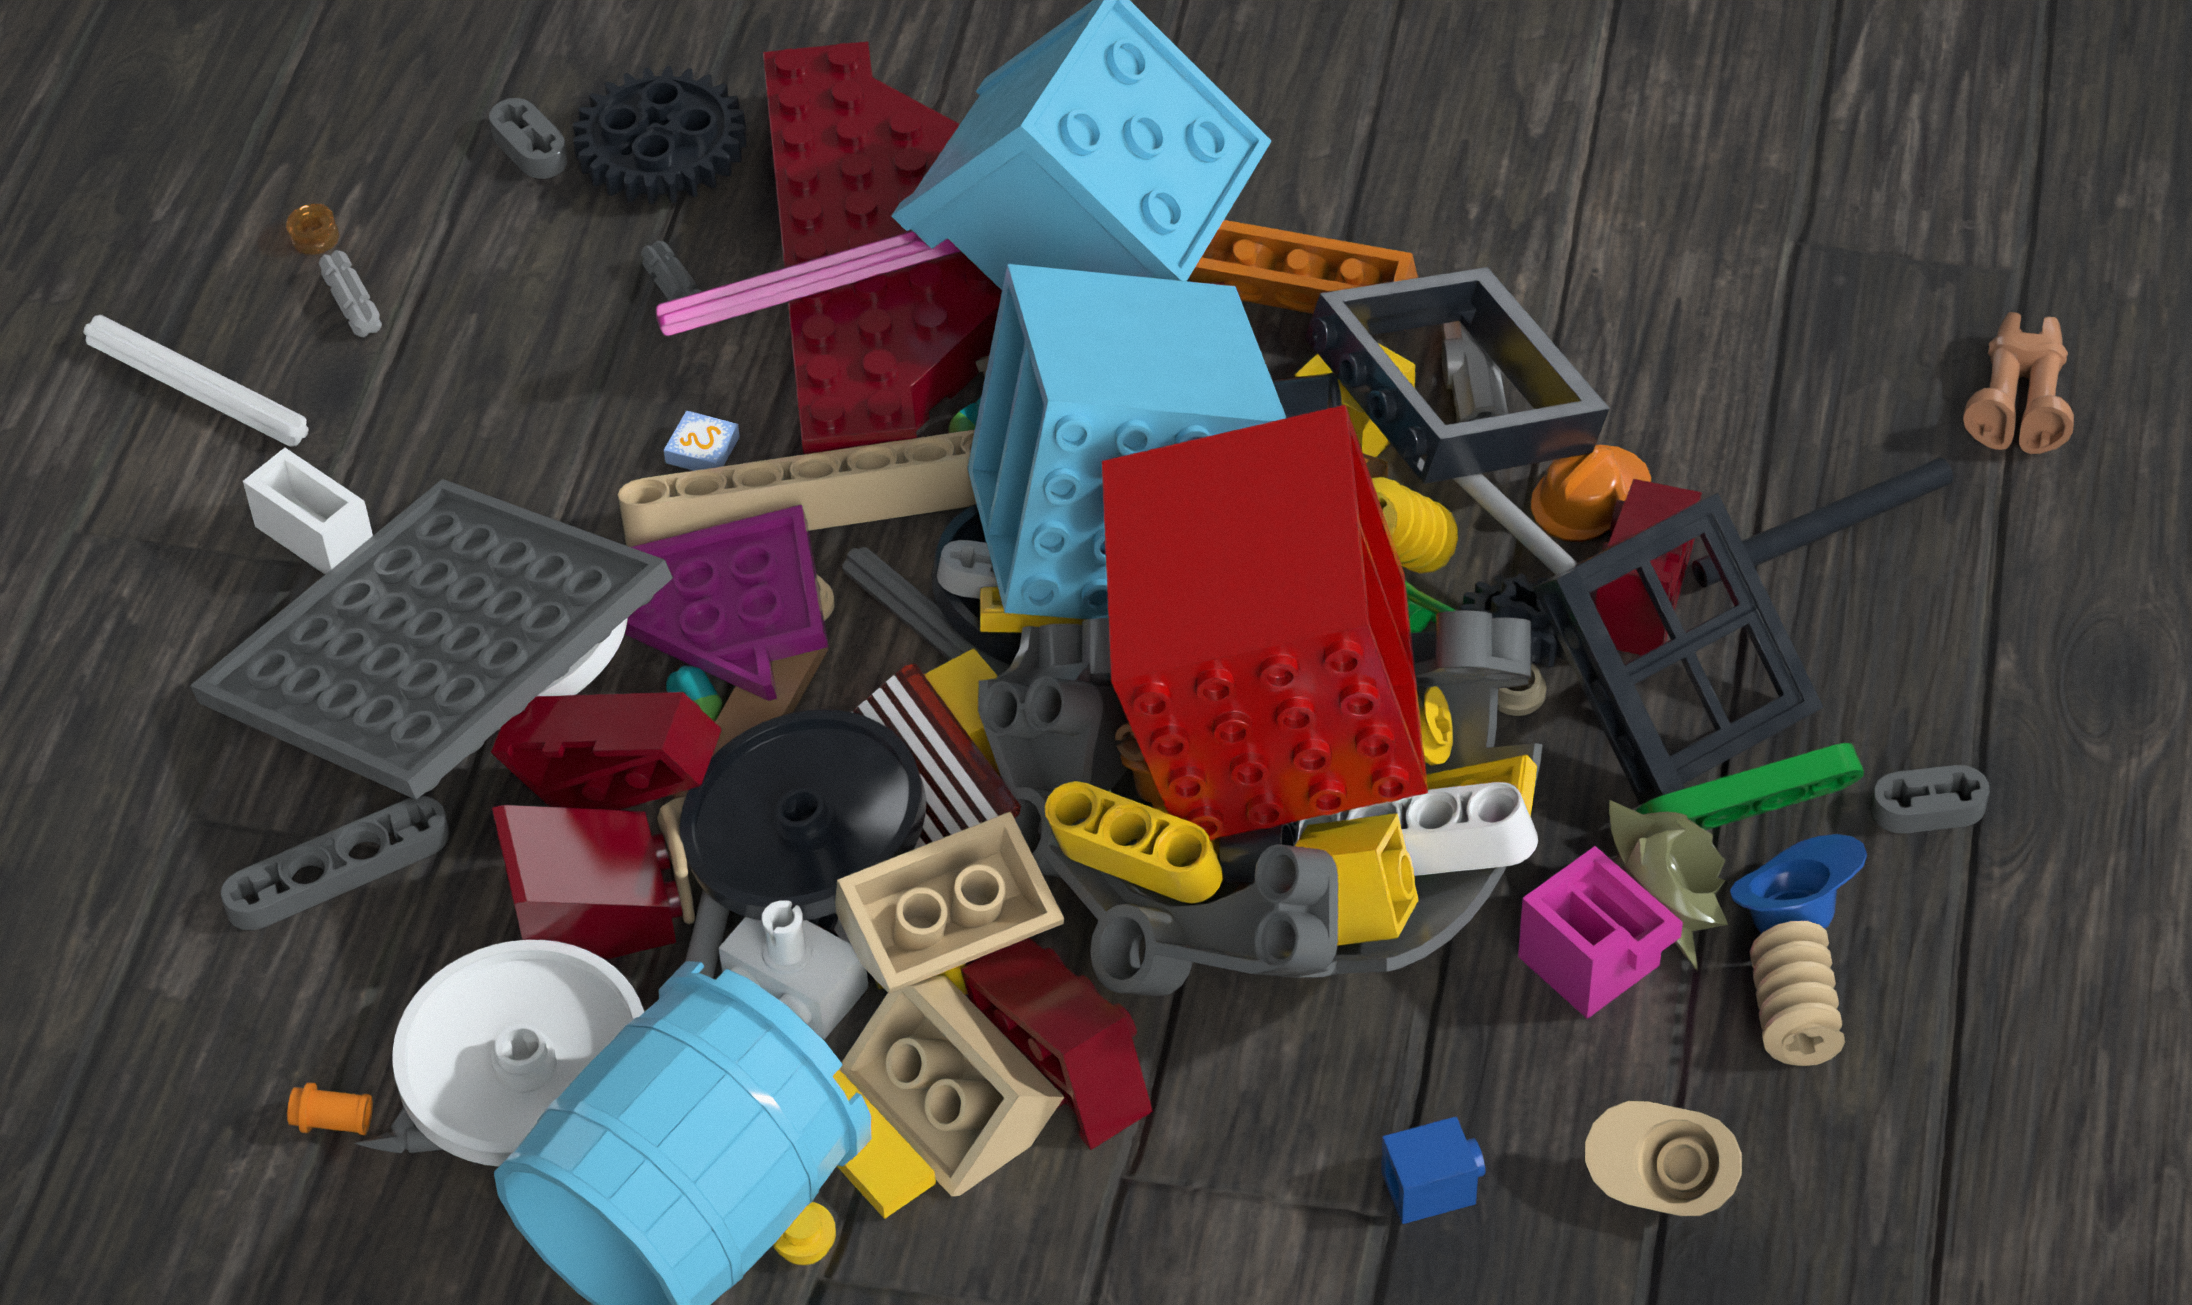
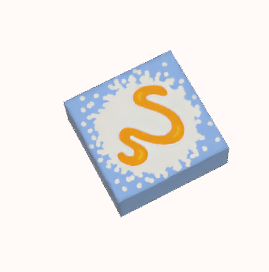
M686 411L664 449L665 462L693 471L723 467L740 438L738 424Z

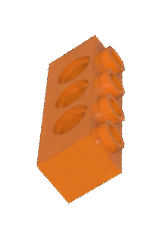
M1223 220L1191 273L1189 280L1190 282L1197 283L1224 281L1225 285L1236 287L1241 301L1313 314L1320 293L1418 278L1412 253Z

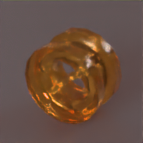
M322 204L301 206L289 215L286 222L292 245L299 252L311 255L320 254L332 249L338 243L340 237L339 230L335 224L333 212L327 206Z

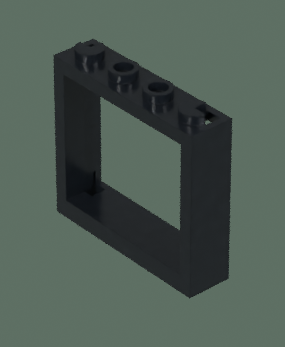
M1488 267L1320 293L1305 337L1423 484L1592 453L1610 410L1607 404ZM1460 321L1534 409L1445 425L1371 335ZM1421 455H1427L1425 462L1421 458Z

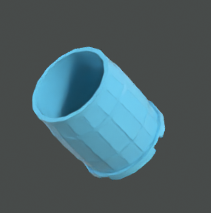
M685 961L658 990L659 1000L642 1015L628 1023L615 1039L582 1070L562 1094L544 1110L535 1126L515 1151L494 1171L498 1196L514 1225L543 1261L579 1295L593 1305H711L718 1297L740 1281L743 1275L781 1237L804 1208L814 1200L819 1193L820 1187L835 1167L844 1166L872 1139L871 1114L862 1095L856 1093L848 1101L844 1091L832 1077L843 1064L830 1047L787 1005L747 977L726 969L715 980L699 973L705 967L702 962Z

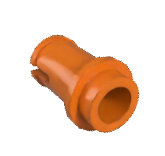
M306 1083L304 1088L294 1087L291 1091L287 1110L288 1124L299 1126L301 1133H309L313 1127L366 1135L372 1117V1096L370 1094L357 1095L317 1090L316 1083Z

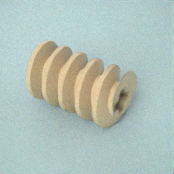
M1790 921L1775 925L1764 931L1753 942L1750 950L1765 1050L1774 1059L1796 1066L1818 1065L1831 1060L1841 1052L1845 1044L1844 1033L1839 1031L1842 1027L1840 1012L1837 1010L1839 1005L1837 992L1833 989L1836 983L1834 972L1830 969L1832 959L1830 950L1827 949L1829 945L1827 931L1819 924L1809 921Z

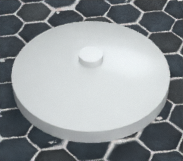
M519 940L491 945L469 953L450 963L428 980L413 997L399 1022L393 1045V1069L403 1106L416 1127L430 1141L443 1150L471 1162L499 1167L535 1126L544 1110L562 1094L582 1070L615 1039L628 1023L644 1013L640 999L632 985L613 965L603 958L574 945L547 940Z

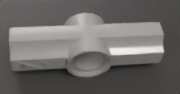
M1460 321L1440 324L1443 337L1441 355L1444 384L1446 389H1452L1457 423L1508 414L1503 389L1504 373Z

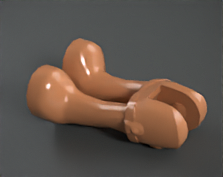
M2009 312L2003 319L1997 336L1988 344V354L1991 356L1992 363L1990 387L1976 391L1967 401L1963 417L1964 425L1973 438L1985 446L1999 450L2007 449L2014 436L2016 421L2015 400L2018 379L2026 377L2030 381L2026 408L2021 421L2019 445L2022 451L2026 453L2041 454L2057 449L2069 441L2073 433L2074 414L2069 404L2061 397L2056 396L2058 374L2066 363L2068 352L2062 345L2061 327L2056 317H2044L2042 331L2039 334L2022 332L2019 329L2021 314Z

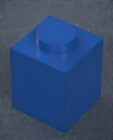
M1457 1116L1382 1136L1381 1173L1402 1224L1476 1204L1478 1177L1485 1175L1484 1159L1476 1139L1466 1140Z

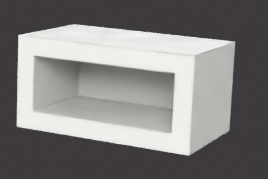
M286 448L282 449L243 480L255 527L325 575L373 536L365 501Z

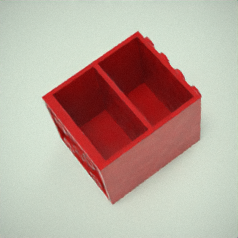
M1346 405L1102 461L1111 682L1168 814L1200 826L1205 830L1211 841L1220 837L1263 828H1272L1281 824L1323 815H1333L1342 811L1384 802H1394L1403 798L1428 793L1405 574Z

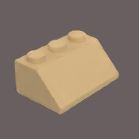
M1011 811L837 880L836 914L860 964L889 994L1064 923V917Z
M935 975L893 993H887L844 1058L843 1065L840 1068L842 1073L935 1171L936 1180L951 1196L962 1195L1031 1147L1064 1098L947 976Z

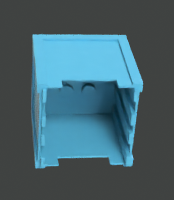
M1093 0L983 80L976 90L980 95L914 193L900 202L891 217L906 231L911 229L931 249L948 238L1001 290L1003 289L1007 264L1187 281L1270 145L1271 140L1130 0Z

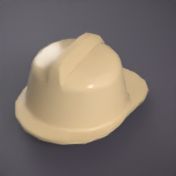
M1627 1101L1607 1109L1593 1123L1585 1141L1586 1165L1593 1181L1607 1196L1628 1205L1668 1214L1702 1216L1720 1208L1734 1194L1742 1175V1153L1735 1135L1720 1120L1701 1112L1653 1102Z

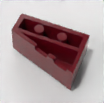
M1633 479L1625 501L1618 499L1616 501L1610 527L1612 536L1609 542H1604L1602 551L1701 500L1702 492ZM1695 538L1650 561L1674 611L1677 606ZM1636 569L1589 593L1617 650L1643 655L1667 641L1668 633Z
M684 692L536 696L520 714L512 717L501 726L491 754L549 807L622 810L701 786L722 729Z
M1027 938L984 955L961 969L970 1001L1064 1096L1057 1108L1066 1103L1077 1115L1081 1128L1079 1137L1090 1150L1153 1112L1132 1039L1137 1035V1029L1132 1017L1120 1003L1112 1005L1103 998L1085 975L1077 977L1067 969L1053 949L1050 947L1043 949L1033 940Z

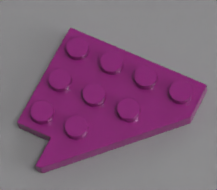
M802 505L631 547L664 559L673 579L656 592L646 605L638 608L628 617L625 635L767 701L777 699L771 661L829 647L808 522Z

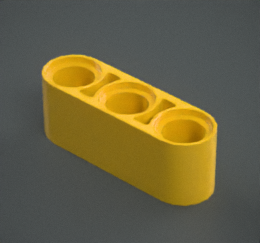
M1073 781L1064 783L1055 788L1048 796L1045 803V816L1062 852L1073 861L1185 903L1203 902L1212 897L1220 888L1223 879L1221 866L1209 836L1203 828L1195 823L1084 782ZM1087 818L1080 824L1072 825L1079 819ZM1142 838L1139 842H1137L1134 845L1125 846L1128 842L1134 839ZM1197 859L1189 866L1179 867L1187 860Z

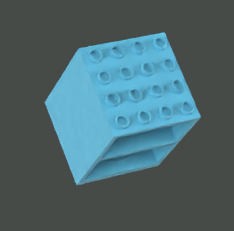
M1007 264L967 468L1005 613L1076 619L1109 618L1102 461L1286 418L1235 286Z

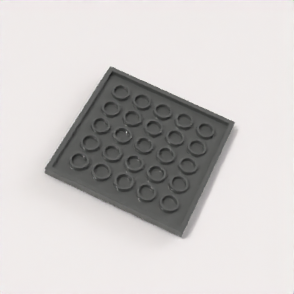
M442 479L197 679L190 687L201 705L417 800L425 792L436 787L441 778L464 758L480 749L486 739L512 717L520 714L527 707L528 703L552 682L564 676L570 667L596 644L607 639L612 630L638 608L646 605L653 598V595L673 577L664 559Z

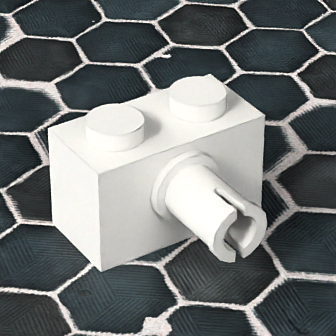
M790 901L771 903L762 913V920L745 917L721 944L719 954L722 972L728 969L747 977L787 1005L819 1037L825 1040L869 988L867 970L860 964L850 943L807 920L803 921V913L798 905L791 910L792 902Z

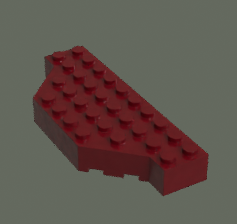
M868 41L763 52L784 268L912 231L911 229L906 231L891 216L900 202L914 193L960 124L873 78ZM958 252L789 301L788 308L803 454L917 438L916 431L930 419L929 411L945 396L952 399L980 373L975 362L982 357L990 355L1002 290L963 252Z

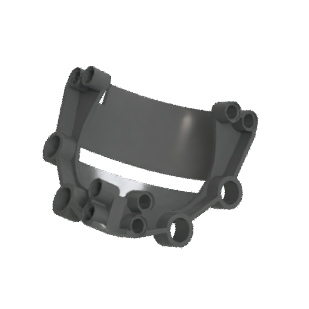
M1446 611L1436 614V631L1411 633L1417 693L1424 704V694L1428 687L1437 686L1442 690L1451 713L1453 745L1450 756L1445 763L1433 766L1425 764L1426 775L1528 755L1537 765V780L1543 744L1531 743L1494 747L1497 728L1498 689L1528 685V678L1531 677V622L1519 618H1492L1491 613L1482 611ZM1109 618L1084 620L1082 625L1048 624L1040 627H1023L1020 648L1010 668L996 679L979 681L978 712L1007 792L997 803L994 811L997 816L1011 811L1042 875L1061 877L1099 920L1092 935L1090 950L1092 967L1098 980L1111 991L1148 996L1171 994L1182 986L1190 973L1193 962L1250 974L1294 978L1325 977L1347 973L1387 972L1400 969L1425 958L1446 944L1470 922L1491 895L1507 867L1414 876L1419 900L1398 938L1338 946V873L1332 856L1325 850L1280 844L1270 846L1258 859L1255 869L1256 883L1233 893L1241 883H1227L1222 872L1223 879L1220 888L1212 897L1203 902L1193 904L1180 902L1073 861L1065 856L1045 816L1047 798L1060 785L1078 781L1109 791L1128 769V767L1122 764L1121 753L1117 745L1128 739L1130 734L1123 740H1115L1117 730L1129 721L1111 682ZM1087 818L1079 819L1072 825L1080 824ZM1041 821L1042 833L1040 842L1038 844L1037 834L1039 823ZM1137 839L1128 842L1125 846L1136 844ZM1219 853L1217 859H1218L1219 864H1220V866H1221L1220 853ZM1144 935L1146 950L1144 961L1140 965L1139 948Z

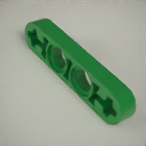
M1840 743L1665 794L1644 803L1635 811L1643 815L1657 812L1687 815L1690 821L1702 829L1709 830L1842 790L1860 780L1864 776V770L1854 746L1851 743Z

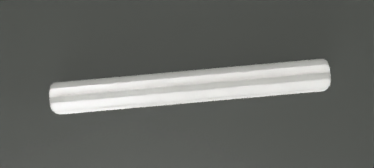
M94 316L91 323L86 324L83 333L86 335L88 345L290 447L297 446L301 439L305 438L308 434L309 429L306 426L307 420L304 416L105 316Z

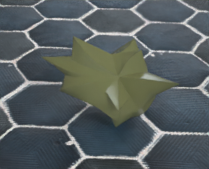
M1610 800L1611 832L1619 852L1612 861L1683 922L1681 938L1674 943L1698 971L1692 931L1728 925L1715 896L1725 880L1718 878L1725 859L1712 844L1713 834L1690 821L1687 815L1657 812L1643 815Z

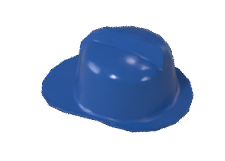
M1840 834L1817 836L1798 842L1778 854L1758 870L1736 881L1730 890L1732 900L1742 907L1749 908L1754 924L1761 934L1775 925L1790 921H1809L1819 924L1825 929L1830 925L1835 914L1837 889L1850 880L1864 866L1867 853L1861 841L1852 836Z

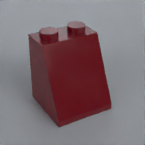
M502 805L492 808L522 940H547L570 944L585 949L604 960L676 943L672 919L683 916L676 881L663 882L661 871L671 868L663 833L651 835L645 811Z

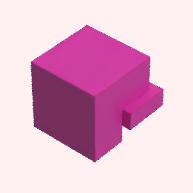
M1594 846L1523 897L1518 957L1588 1019L1660 965L1661 952L1681 938L1683 922L1601 850Z

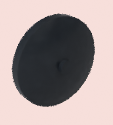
M822 709L794 712L767 720L733 738L712 756L701 786L689 789L686 795L680 818V837L686 859L697 882L714 901L726 909L742 916L762 920V913L767 906L777 901L787 900L792 902L791 910L796 905L800 907L803 913V921L836 913L835 899L838 879L914 850L925 821L926 794L922 778L910 750L900 737L883 724L863 715L840 710Z

